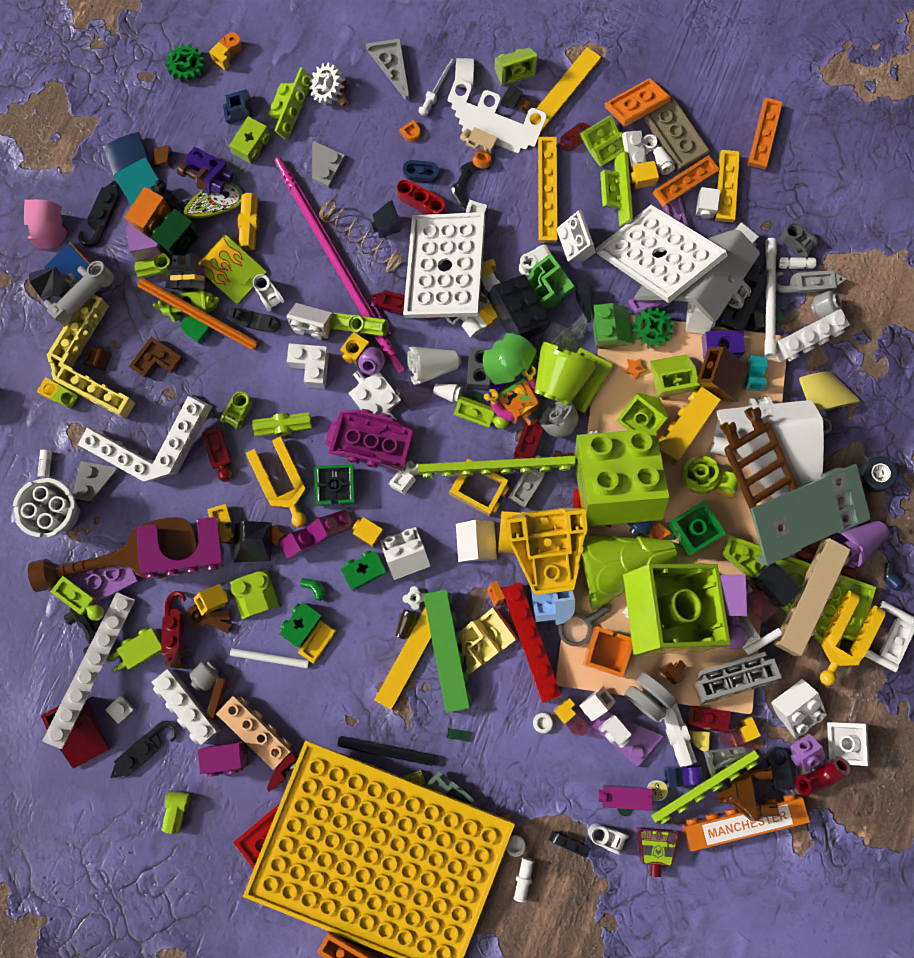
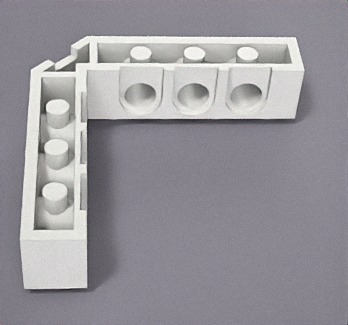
M188 396L155 461L144 458L136 450L126 448L121 442L108 438L105 433L94 428H86L78 445L144 482L155 481L178 473L212 406L196 397Z

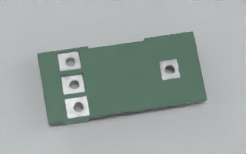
M857 464L846 468L832 469L821 474V479L750 508L763 556L757 555L756 557L758 563L764 565L777 562L801 551V548L834 533H841L871 519ZM780 524L782 525L781 531L778 530Z

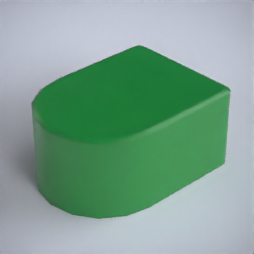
M191 316L186 317L181 322V329L184 334L199 345L211 331L206 324Z

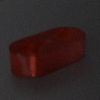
M579 123L561 136L560 148L563 151L570 152L584 143L579 130L584 131L590 128L587 123ZM572 139L571 145L569 143L565 144V140L570 141Z

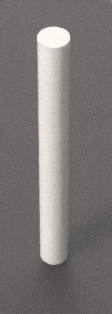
M231 648L230 656L307 669L309 666L308 660Z

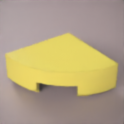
M689 730L693 745L701 751H709L710 732Z

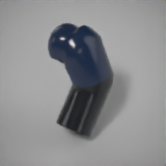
M885 563L884 582L893 590L903 589V581L894 574L895 564Z

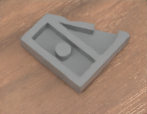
M81 461L73 491L75 500L93 503L99 496V492L104 490L108 485L107 482L114 474H117L119 469L117 467Z

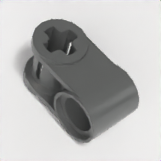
M790 223L780 236L781 241L802 258H807L809 251L819 243L814 235L810 234L798 223Z

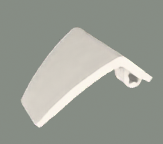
M764 397V399L759 400L750 398L748 400V407L717 410V417L720 423L728 422L730 424L735 422L738 437L741 438L754 430L751 421L746 417L744 411L750 407L753 409L759 407L763 423L770 422L774 428L798 488L821 479L824 450L823 419L812 400L773 404L770 397ZM763 433L738 448L737 451L741 457L745 458L768 444L770 440L767 433ZM774 449L748 465L754 474L778 460ZM780 467L759 481L766 489L784 478L785 475ZM786 485L770 496L774 499L790 492L791 489L789 485Z

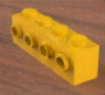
M702 386L698 391L694 390L688 398L690 403L687 407L685 405L682 406L677 413L680 416L678 420H673L667 428L669 433L666 437L662 435L658 441L661 456L674 465L682 457L721 400Z

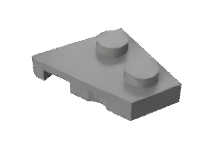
M313 141V182L330 188L345 160V155Z
M744 747L705 751L704 755L710 776L713 777L746 756L747 752Z

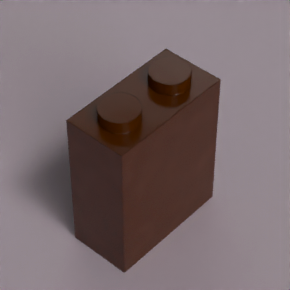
M708 347L697 383L721 399V401L738 402L749 366L725 347Z

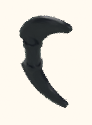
M473 161L461 166L459 180L456 184L452 185V193L455 200L465 209H467L468 202L464 195V184L470 174L477 170H482V168L475 166Z

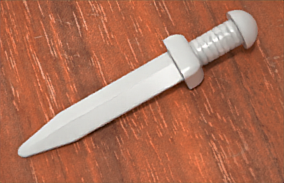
M453 59L447 65L433 92L427 91L426 100L423 106L419 107L420 115L427 116L430 106L436 103V92L446 76Z

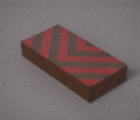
M222 677L216 679L206 717L218 718L216 713L220 710L228 679Z

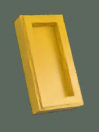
M320 620L298 653L315 664L337 631Z

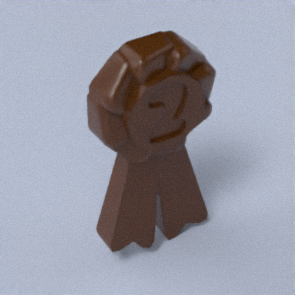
M196 604L187 610L186 621L191 627L203 628L209 624L227 634L230 632L229 628L232 627V624L220 621L231 620L229 616L231 611L229 610L210 612L203 616Z

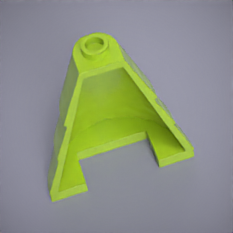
M586 534L581 560L589 587L587 594L591 610L600 609L622 593H625L623 574L647 564H671L677 559V555L680 554L678 545L674 544L671 540L640 536L632 538L616 535Z

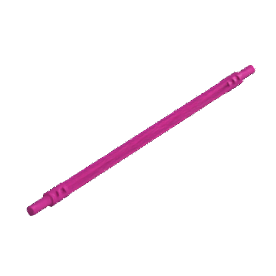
M281 157L276 158L274 161L282 173V179L361 315L376 318L292 172L288 171ZM374 335L386 358L390 359L397 373H403L405 370L398 360L397 353L387 335Z

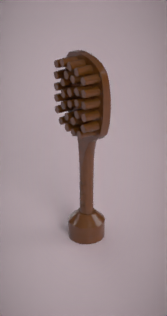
M163 518L141 525L156 524L159 527L162 553L171 560H184L190 557L197 549L194 530L191 524L183 518ZM136 529L130 533L125 546L103 556L59 566L47 558L30 562L28 564V578L32 589L35 592L50 590L54 588L62 576L107 567H129L136 575L143 577L140 574ZM166 574L158 575V578L155 579H162L173 576H166Z

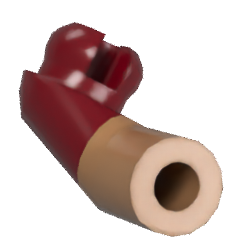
M346 80L341 83L344 88H340L342 94H337V101L342 108L349 104L344 95V91L349 86Z

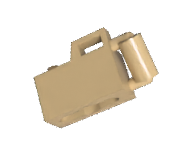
M474 127L473 131L467 128L460 135L462 141H467L466 146L475 150L479 149L490 155L497 144V137Z

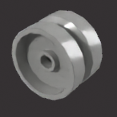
M642 672L636 679L640 689L630 686L624 695L644 714L655 722L660 723L666 715L659 705L665 709H671L677 700L664 686Z

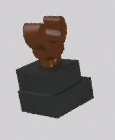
M512 83L503 95L500 103L504 107L508 106L511 109H514L517 105L525 114H528L533 105L527 100L520 99L523 91Z

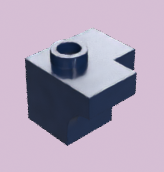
M247 89L225 95L227 103L223 104L225 121L228 124L247 119L248 116L253 117L250 95Z

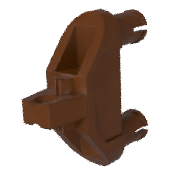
M771 766L750 770L744 768L739 771L741 775L731 781V786H727L726 789L717 790L719 804L730 803V805H735L736 810L752 822L759 821L764 817L780 816L778 803L758 805L755 800L753 783L759 780H773Z

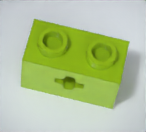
M248 116L229 144L232 154L251 164L259 156L262 146L267 144L270 134L267 126Z

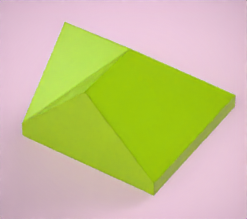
M637 393L616 421L627 430L656 428L657 431L668 418V414L659 397Z

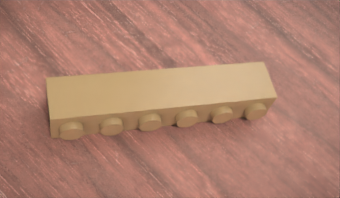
M830 538L821 541L800 585L802 590L795 596L780 628L783 635L775 639L773 645L793 656H802L809 647L808 641L817 630V621L825 612L824 606L833 595L832 589L841 578V569L847 564L849 560L848 554L851 549Z

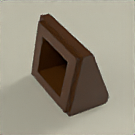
M170 146L154 148L153 167H171L173 151Z
M89 347L83 364L100 370H106L111 353L102 348Z

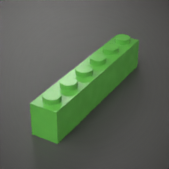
M447 590L423 594L445 711L448 713L469 708V703L472 702L470 691H466L465 683H468L467 672L462 671L461 663L465 662L463 652L458 651L457 644L461 643L459 632H455L453 624H457L455 612L451 613L450 605L453 604L452 595L447 593Z

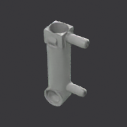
M101 261L92 262L87 269L80 266L78 272L83 278L57 303H52L49 299L44 301V306L48 308L46 311L64 327L72 320L71 317L101 287H107L113 282V273Z

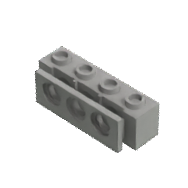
M762 652L699 671L697 678H702V680L697 681L694 687L701 705L777 683L782 677L775 659L764 661L766 653ZM751 664H753V665L760 664V665H758V666H754V667H751V668H748V669H747L748 665H751ZM740 669H741V671H737V672L728 674L729 671H731V670H735V671H736V670H740ZM714 675H716V676L722 675L721 677H717V678L708 680L711 676H714Z

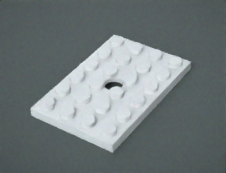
M652 205L596 248L598 255L668 303L727 257L726 250ZM656 251H667L666 255L661 258L653 257Z
M485 212L412 215L403 312L405 318L479 316ZM444 260H449L452 263L451 269L445 272L440 271L438 266Z

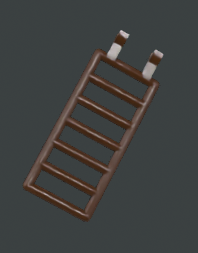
M750 407L744 411L746 417L751 421L754 430L741 438L738 437L735 422L730 424L725 422L720 425V429L726 435L730 444L725 447V454L749 509L757 506V503L786 485H789L791 491L798 488L774 428L770 422L763 423L759 407L755 409ZM763 433H767L770 440L768 444L742 460L737 461L734 454L735 450ZM774 449L778 460L745 479L741 469ZM778 468H782L785 475L784 478L757 495L752 496L749 486ZM781 524L778 526L779 531L782 530Z

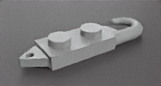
M834 270L802 272L792 276L790 285L781 286L777 283V278L783 275V272H777L776 291L780 293L833 291L847 278L834 273Z

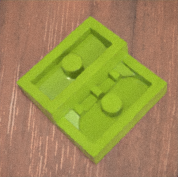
M612 115L607 116L580 133L587 149L599 166H603L625 151L622 138L623 132L618 131Z

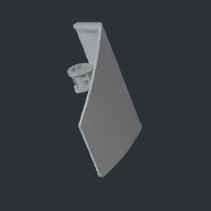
M735 229L708 238V240L726 250L727 257L677 296L674 301L693 303L712 322L717 321L727 304L737 309L742 308L745 298L751 294L750 287L743 279L760 252L740 230ZM643 285L634 296L636 300H663Z

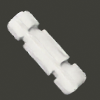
M781 257L779 268L804 269L806 267L807 269H814L816 267V259L796 257L788 259V257Z

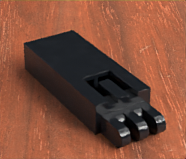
M754 264L743 279L749 285L751 291L753 287L755 288L750 299L745 298L744 305L739 309L729 305L719 326L731 331L744 330L766 284L764 280L769 270L765 269L763 274L760 275L759 273L762 268L758 266L756 272H752L755 267Z

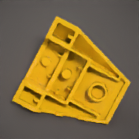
M558 508L521 513L506 518L508 540L534 595L574 590L579 570V561L583 552V543L588 529L586 509Z

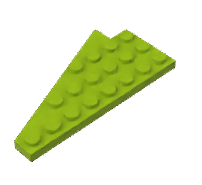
M731 535L727 536L722 555L755 583L751 577L764 565L759 564L756 557L757 555L763 556L761 547ZM790 556L776 562L800 587L810 563ZM843 575L835 583L832 589L833 595L824 606L825 612L818 619L816 624L817 630L813 635L818 642L822 643L824 633L843 596L848 591L854 592L860 596V600L840 640L835 646L837 648L840 647L842 638L854 642L871 608L876 587ZM794 598L786 606L781 607L786 613H788Z

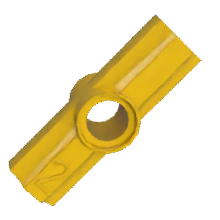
M252 193L242 195L241 213L238 214V229L240 230L238 245L244 251L255 250L256 231L259 230L258 196Z

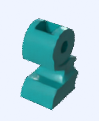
M749 355L747 361L749 370L747 380L745 381V390L762 392L766 387L767 379L763 378V376L765 375L768 362L765 356Z

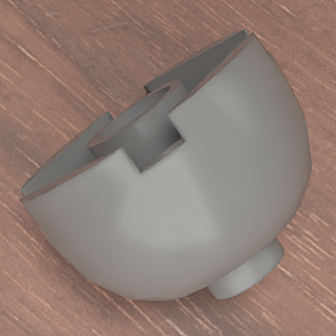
M556 402L557 406L552 409L549 406L540 417L541 426L553 437L569 436L574 432L578 424V412L572 403L568 406Z

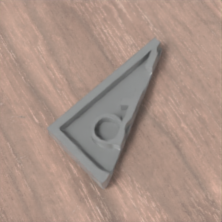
M400 39L366 43V49L402 97L405 100L409 99Z

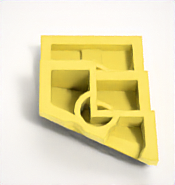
M831 371L814 373L799 378L806 400H812L819 412L860 402L859 398Z
M496 607L491 608L481 618L470 622L459 632L462 652L467 665V675L479 669L518 639Z

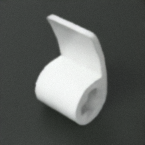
M456 58L455 80L460 79L468 82L473 88L474 59ZM459 84L456 88H466V86Z
M718 419L710 452L726 456L724 449L730 444L726 435L720 429L721 423Z

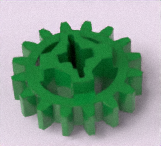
M181 43L180 48L175 45V50H169L170 56H166L167 62H165L169 75H172L174 80L178 78L181 83L184 79L189 83L191 78L196 81L195 76H202L200 70H205L204 64L206 63L202 52L198 50L197 46L192 48L190 43L187 47Z
M649 307L647 313L642 310L640 315L636 316V321L632 324L635 327L632 333L637 334L636 341L642 340L641 346L646 343L648 349L651 345H654L655 349H657L659 343L664 346L666 341L671 339L670 335L674 332L671 327H673L674 322H669L671 316L666 317L665 310L660 313L659 308L652 311L651 307ZM642 321L644 322V323H643V325H644V329H643V330H641V323H642ZM663 326H665V333H664V335H663V331H662V327H663Z

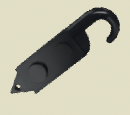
M115 180L106 187H101L88 216V225L95 230L92 239L84 240L83 232H79L78 239L84 246H94L97 244L104 229L108 226L120 198Z
M168 720L162 721L147 734L143 735L114 761L115 765L110 778L128 777L156 753L161 747L158 734L164 728L172 730L173 735L170 741L173 742L178 735L176 725Z

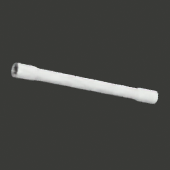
M768 238L765 241L766 270H769L766 276L765 357L775 358L777 239Z

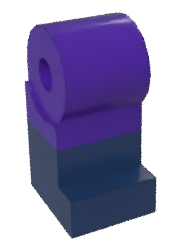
M702 766L664 767L666 786L677 787L702 784Z

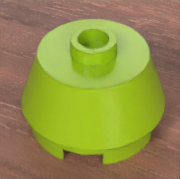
M708 456L694 460L691 458L683 468L682 480L692 492L699 495L708 494L720 482L721 469L716 461Z

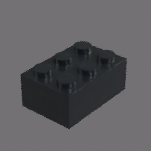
M525 274L493 285L487 295L490 304L507 333L517 334L527 339L543 333L551 323L548 314Z

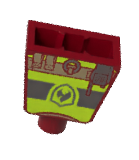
M636 827L640 861L643 864H649V876L661 877L662 866H672L679 833L671 829Z

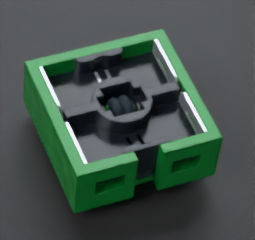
M353 464L314 466L316 506H333V502H338L339 505H355Z

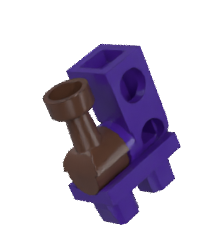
M194 147L186 155V162H180L177 168V175L181 177L189 176L194 179L196 187L204 190V193L208 195L212 191L221 194L225 188V183L222 180L230 184L233 180L234 172L226 168L227 162L220 161L197 147Z

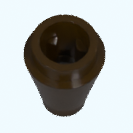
M403 609L402 613H399L395 636L406 640L418 620L416 619L418 614Z

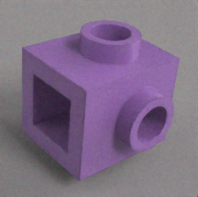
M810 734L801 740L795 741L790 746L792 752L791 759L805 771L816 767L821 761L826 759L823 747Z

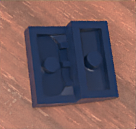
M139 132L125 135L103 146L113 174L144 157L151 165Z

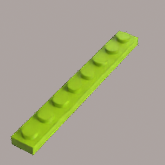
M575 456L418 464L419 475H423V478H433L436 474H442V477H452L455 473H462V476H472L474 472H481V475H491L493 471H501V474H510L512 470H520V473L532 472V469L548 472L551 471V468L567 471L574 467Z

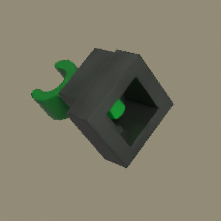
M754 311L750 315L748 322L751 332L766 331V311ZM777 313L776 324H780V321H783L782 313Z

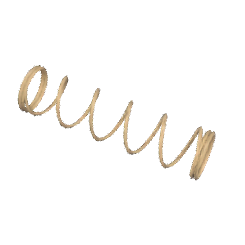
M334 199L326 202L319 213V218L323 222H332L336 219L335 231L343 233L349 230L348 241L351 244L363 240L361 244V252L363 254H369L376 250L374 255L375 264L381 265L389 261L386 267L387 274L393 273L402 262L403 255L397 254L394 256L397 251L382 263L376 262V254L384 240L368 253L363 252L364 240L371 232V229L360 240L356 242L350 241L351 229L358 219H355L346 230L342 232L337 231L336 224L338 218L345 211V208L334 219L325 221L336 207ZM334 202L330 211L323 217L325 209ZM399 258L395 266L389 270L395 260Z

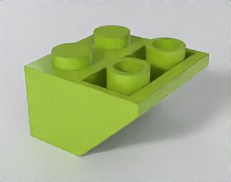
M687 354L650 361L657 397L693 392L699 387L696 368Z

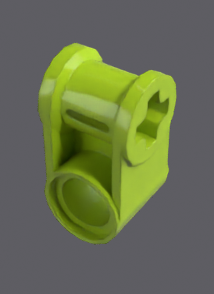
M244 392L235 393L227 408L223 411L220 421L222 423L226 422L234 426V429L239 430L252 408L251 398ZM246 398V403L243 406H239V400Z

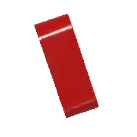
M404 179L398 182L397 195L401 202L425 215L445 214V202L442 198L409 180ZM404 189L409 190V192L403 193L401 191ZM418 198H424V199H425V200L422 201V202L417 201ZM438 206V207H440L441 209H440V210H434L433 207Z

